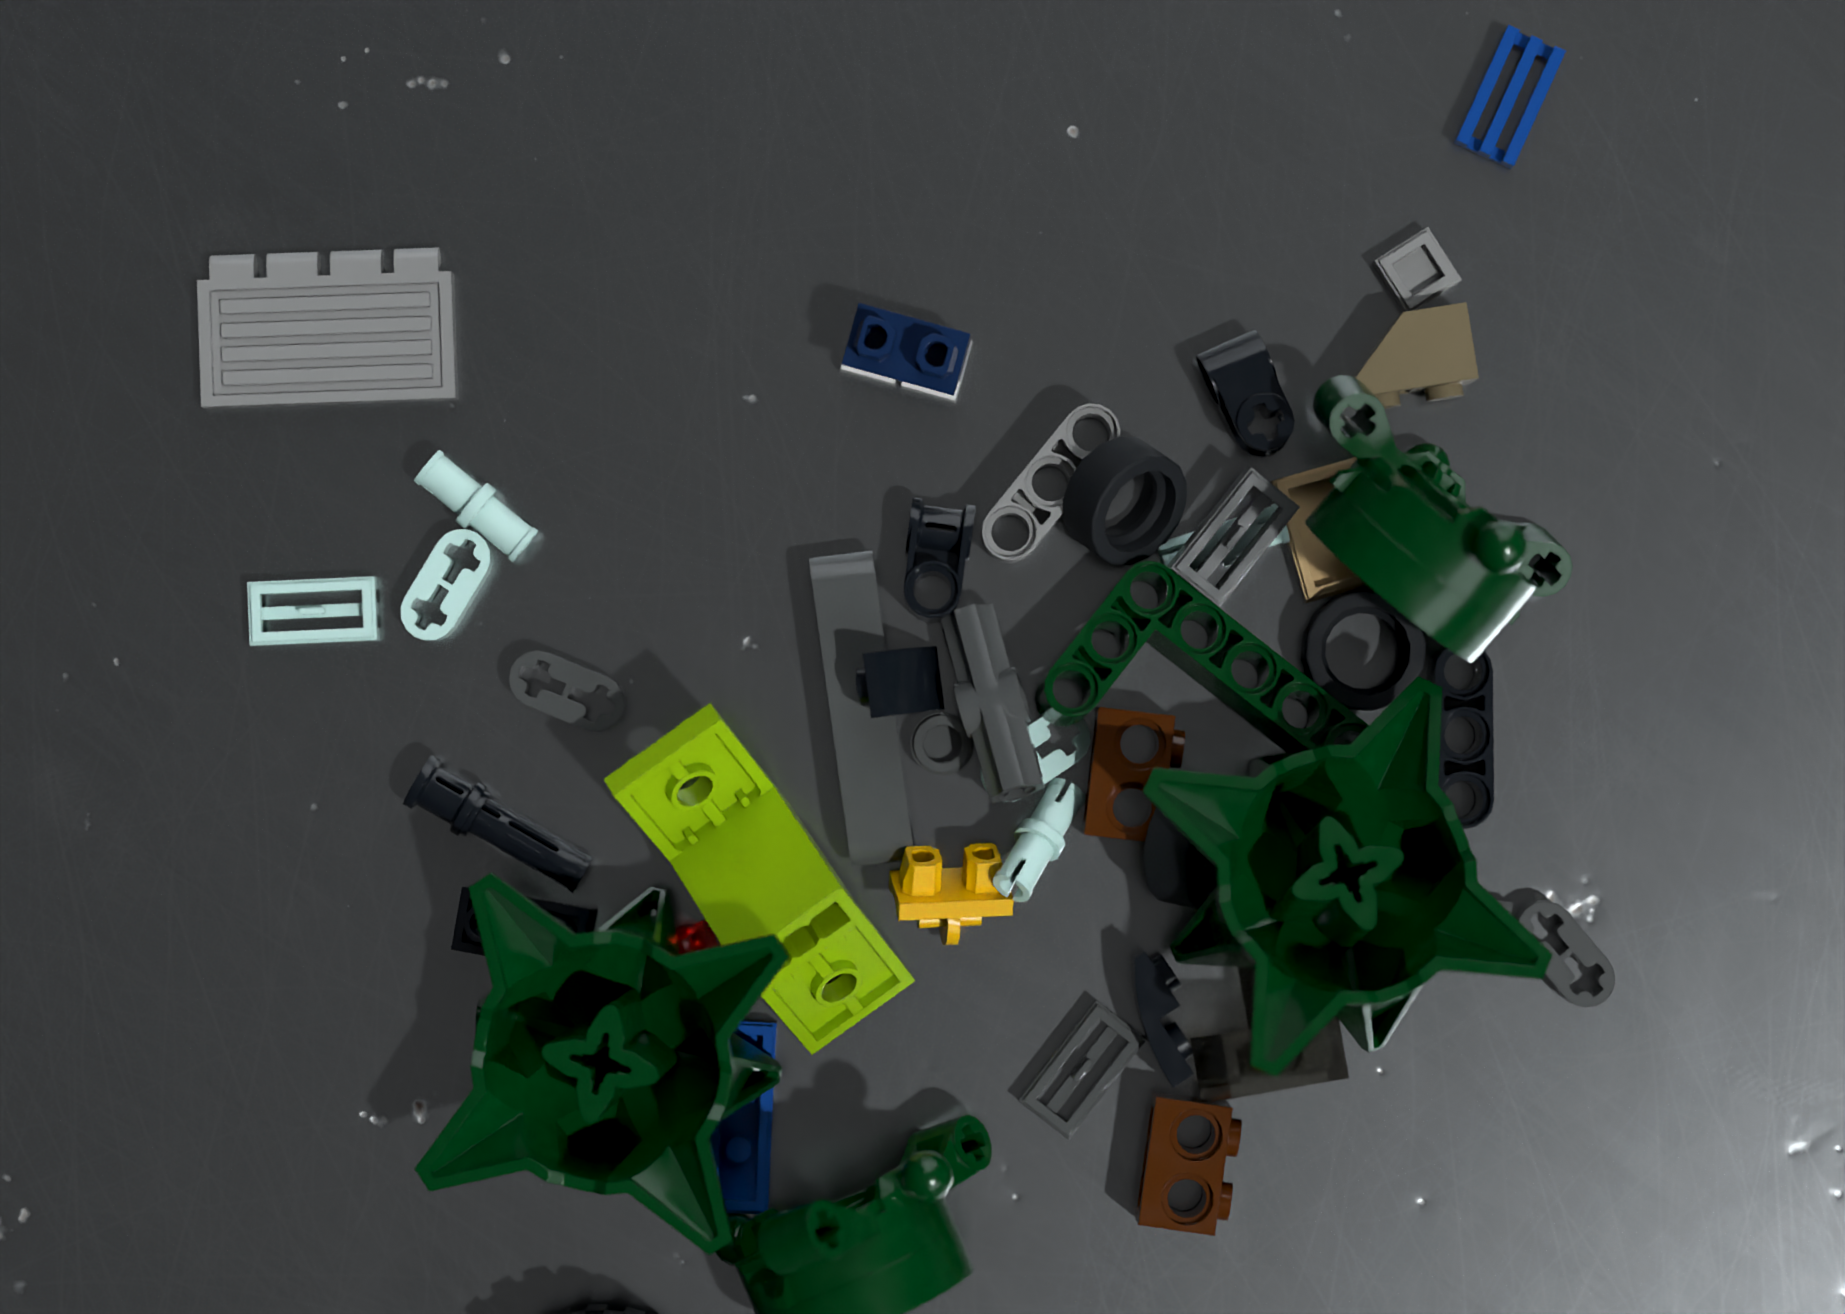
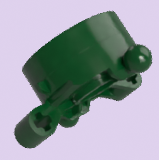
M1338 375L1329 378L1319 387L1313 402L1315 417L1338 444L1355 456L1357 460L1349 469L1337 471L1331 478L1330 482L1334 487L1309 515L1305 523L1312 533L1341 562L1405 617L1461 658L1473 663L1507 623L1512 625L1520 616V608L1531 595L1547 597L1558 593L1566 586L1572 574L1573 564L1571 556L1544 527L1536 523L1499 521L1482 506L1472 508L1466 503L1465 479L1450 468L1448 455L1441 447L1432 443L1415 444L1404 453L1396 447L1384 406L1360 380L1348 375ZM1348 406L1357 410L1356 414L1351 418L1342 414L1343 410ZM1540 554L1541 558L1539 561L1531 566L1529 564L1530 560L1535 555Z
M971 1115L960 1116L914 1132L908 1139L900 1165L878 1177L876 1182L867 1186L865 1190L834 1202L822 1199L788 1211L779 1212L771 1207L751 1219L745 1216H729L728 1221L733 1241L714 1253L721 1261L730 1266H735L755 1314H905L947 1292L969 1277L974 1271V1266L944 1196L949 1190L980 1171L985 1170L990 1164L992 1144L989 1134L984 1125Z

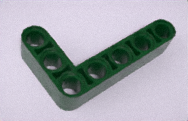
M1156 561L1137 563L1122 576L1040 680L1035 691V703L1038 712L1046 721L1056 726L1067 727L1076 724L1096 707L1145 642H1148L1288 753L1308 751L1325 745H1333L1336 738H1345L1353 742L1369 726L1170 568ZM1145 581L1151 584L1159 596L1158 607L1146 609L1137 605L1130 593L1131 583ZM1193 620L1204 626L1209 636L1207 648H1194L1184 641L1181 634V624L1183 621ZM1108 630L1114 633L1121 645L1120 656L1105 658L1099 655L1092 644L1093 631ZM1234 660H1246L1257 669L1259 681L1256 688H1245L1234 680L1231 672ZM1061 678L1070 679L1081 688L1083 700L1080 707L1067 708L1055 699L1053 693V683L1055 680ZM1285 699H1295L1306 707L1309 715L1306 728H1296L1285 720L1282 713V705Z

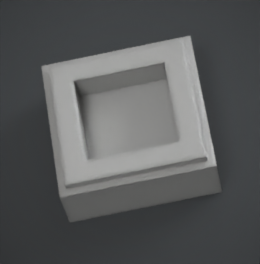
M1426 227L1372 262L1403 312L1417 310L1462 281L1429 227Z

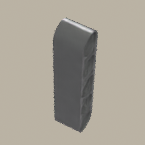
M871 549L809 558L851 866L855 868L902 861L905 848L913 846L896 716L871 718L870 706L861 705L856 686L857 668L864 667L863 653L886 651L873 552Z

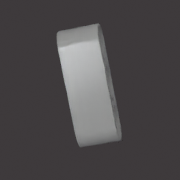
M1091 403L1074 409L991 509L982 525L981 540L984 549L992 558L1003 563H1015L1024 560L1033 552L1063 515V497L1056 501H1045L1039 498L1033 490L1032 478L1041 468L1055 467L1064 473L1069 483L1070 477L1083 458L1092 452L1079 448L1075 443L1072 435L1074 425L1081 419L1095 418L1105 425L1108 432V441L1120 437L1121 429L1118 419L1110 409L1100 404ZM1005 516H1015L1021 519L1028 530L1026 544L1015 551H1005L999 548L991 535L992 527L998 519Z

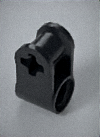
M1255 329L1250 330L1197 354L1196 361L1203 380L1214 402L1220 407L1239 448L1248 455L1259 458L1273 456L1280 451L1293 432L1295 420L1293 411L1279 384L1272 359L1259 333ZM1260 411L1264 419L1275 417L1279 424L1276 425L1271 433L1272 440H1267L1262 432L1252 435L1248 430L1255 419V412Z
M913 497L905 551L908 554L904 581V602L908 611L916 619L926 623H939L942 618L957 609L961 597L965 561L969 562L976 505L966 504L963 510L925 505L923 498ZM926 527L954 530L955 532L928 529ZM926 576L940 577L947 582L950 588V599L944 606L938 609H928L921 606L914 596L915 585Z

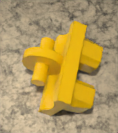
M993 843L970 844L964 848L963 867L942 868V858L939 849L929 845L907 846L904 850L900 870H889L888 888L894 896L898 921L916 920L918 928L939 927L943 945H958L960 926H980L982 924V917L1013 916L1014 901L1011 891L1008 897L1003 896L994 887L992 881L996 872L1000 871L1002 867V860L997 846Z

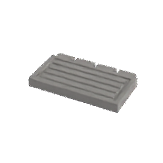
M440 248L394 249V273H385L382 249L331 251L330 275H321L319 252L269 253L266 257V278H258L256 254L210 256L209 280H197L201 407L204 409L458 400L454 273L452 271H441Z

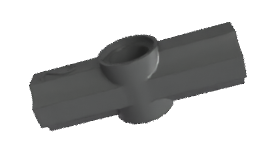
M993 603L972 604L955 609L948 616L941 619L942 631L958 683L953 684L958 709L968 738H973L989 799L992 803L1011 802L1032 796L1033 793L1045 788L1042 779L1043 774L1027 722L1031 721L1028 702L1017 668L1015 666L1011 667L996 609Z

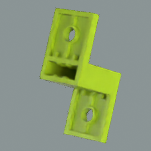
M711 703L682 721L669 733L638 755L629 759L624 765L603 779L617 801L671 863L721 945L775 934L780 939L789 954V958L761 996L811 1055L915 982V979L902 960L854 901L790 803ZM700 776L693 785L680 789L689 779ZM840 975L835 981H833V982H831V983H829V984H826L829 980H831V979L834 978L835 976Z

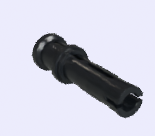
M433 755L429 757L408 791L403 805L410 809L417 805L449 823L450 832L459 836L462 834L467 836L470 832L574 893L593 860L592 856L571 847L552 834L489 799L491 792L486 790L487 786L480 782L472 786L441 768L440 759Z

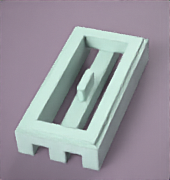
M377 577L247 582L250 646L380 641V629L377 623V615H379V605L376 599V590H378ZM362 591V603L262 607V595ZM363 616V628L263 632V620Z

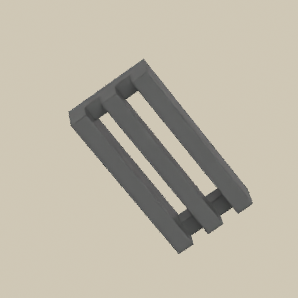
M1246 466L1167 567L1220 608L1300 506L1252 467ZM1254 486L1259 490L1199 567L1193 570L1190 564ZM1270 501L1275 503L1278 508L1214 587L1207 581L1267 504Z
M1095 999L1018 1098V1102L1067 1140H1070L1147 1039ZM1097 1020H1102L1107 1024L1106 1028L1047 1104L1041 1103L1037 1099ZM1120 1034L1127 1042L1066 1121L1063 1120L1056 1113L1114 1038Z

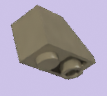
M1467 302L1401 313L1393 321L1353 377L1360 380L1376 396L1385 409L1401 406L1399 395L1424 391L1426 402L1464 396L1462 385L1470 384L1479 378Z

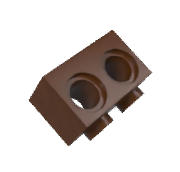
M1096 707L1082 834L1145 842L1148 825L1156 806L1147 798L1149 808L1145 819L1137 825L1126 826L1116 819L1113 812V803L1117 795L1126 789H1137L1143 792L1153 768H1181L1185 730L1174 729L1176 716ZM1134 725L1147 727L1153 733L1156 740L1153 755L1148 760L1140 763L1128 760L1122 753L1120 746L1123 733Z
M1152 1091L1135 1219L1138 1225L1215 1236L1217 1220L1228 1221L1233 1183L1223 1181L1226 1156L1237 1157L1242 1128V1120L1232 1118L1233 1107L1229 1102ZM1193 1115L1207 1118L1212 1128L1209 1140L1199 1148L1184 1147L1177 1140V1129L1180 1123L1185 1118ZM1180 1180H1194L1202 1186L1203 1190L1202 1199L1198 1206L1186 1212L1173 1209L1168 1204V1193L1171 1187Z

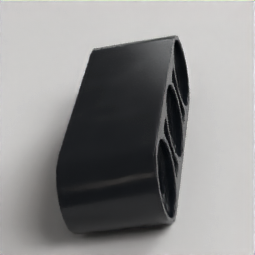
M1443 646L1434 652L1427 668V680L1442 687L1439 787L1446 794L1450 786L1456 782L1465 781L1471 785L1476 796L1475 806L1469 814L1458 818L1463 829L1477 827L1484 822L1492 812L1494 803L1493 668L1491 659L1483 651L1473 662L1475 675L1471 684L1463 690L1455 689L1449 685L1444 674L1445 663L1455 653ZM1457 717H1463L1468 720L1474 727L1476 735L1472 747L1461 754L1455 753L1448 747L1444 736L1449 722Z

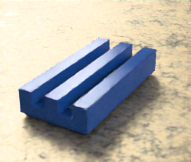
M1508 24L1453 143L1512 169L1566 50L1557 46L1552 48L1542 43V39L1533 35L1528 37L1519 33L1520 29ZM1513 46L1522 50L1523 53L1482 141L1472 135ZM1535 57L1546 62L1504 151L1495 145Z

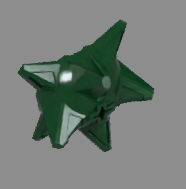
M1417 676L1350 745H1325L1308 751L1265 755L1251 761L1250 777L1153 768L1142 793L1216 868V887L1170 945L1174 959L1177 963L1185 965L1253 967L1250 1066L1267 1076L1277 1077L1335 1015L1363 1050L1372 1052L1383 1048L1422 985L1438 972L1536 980L1544 978L1553 954L1478 882L1477 861L1457 817L1454 804L1439 787L1442 712L1441 686Z
M493 872L471 885L469 891L493 988L487 997L478 1000L476 1008L475 1039L470 1064L473 1089L414 1168L428 1191L431 1192L527 1170L545 1182L601 1195L628 1193L709 1256L733 1241L710 1137L721 1120L779 1084L782 1066L779 1062L734 1032L789 958V954L780 939L775 934L680 954L670 896L664 889L649 887L596 931L575 933Z

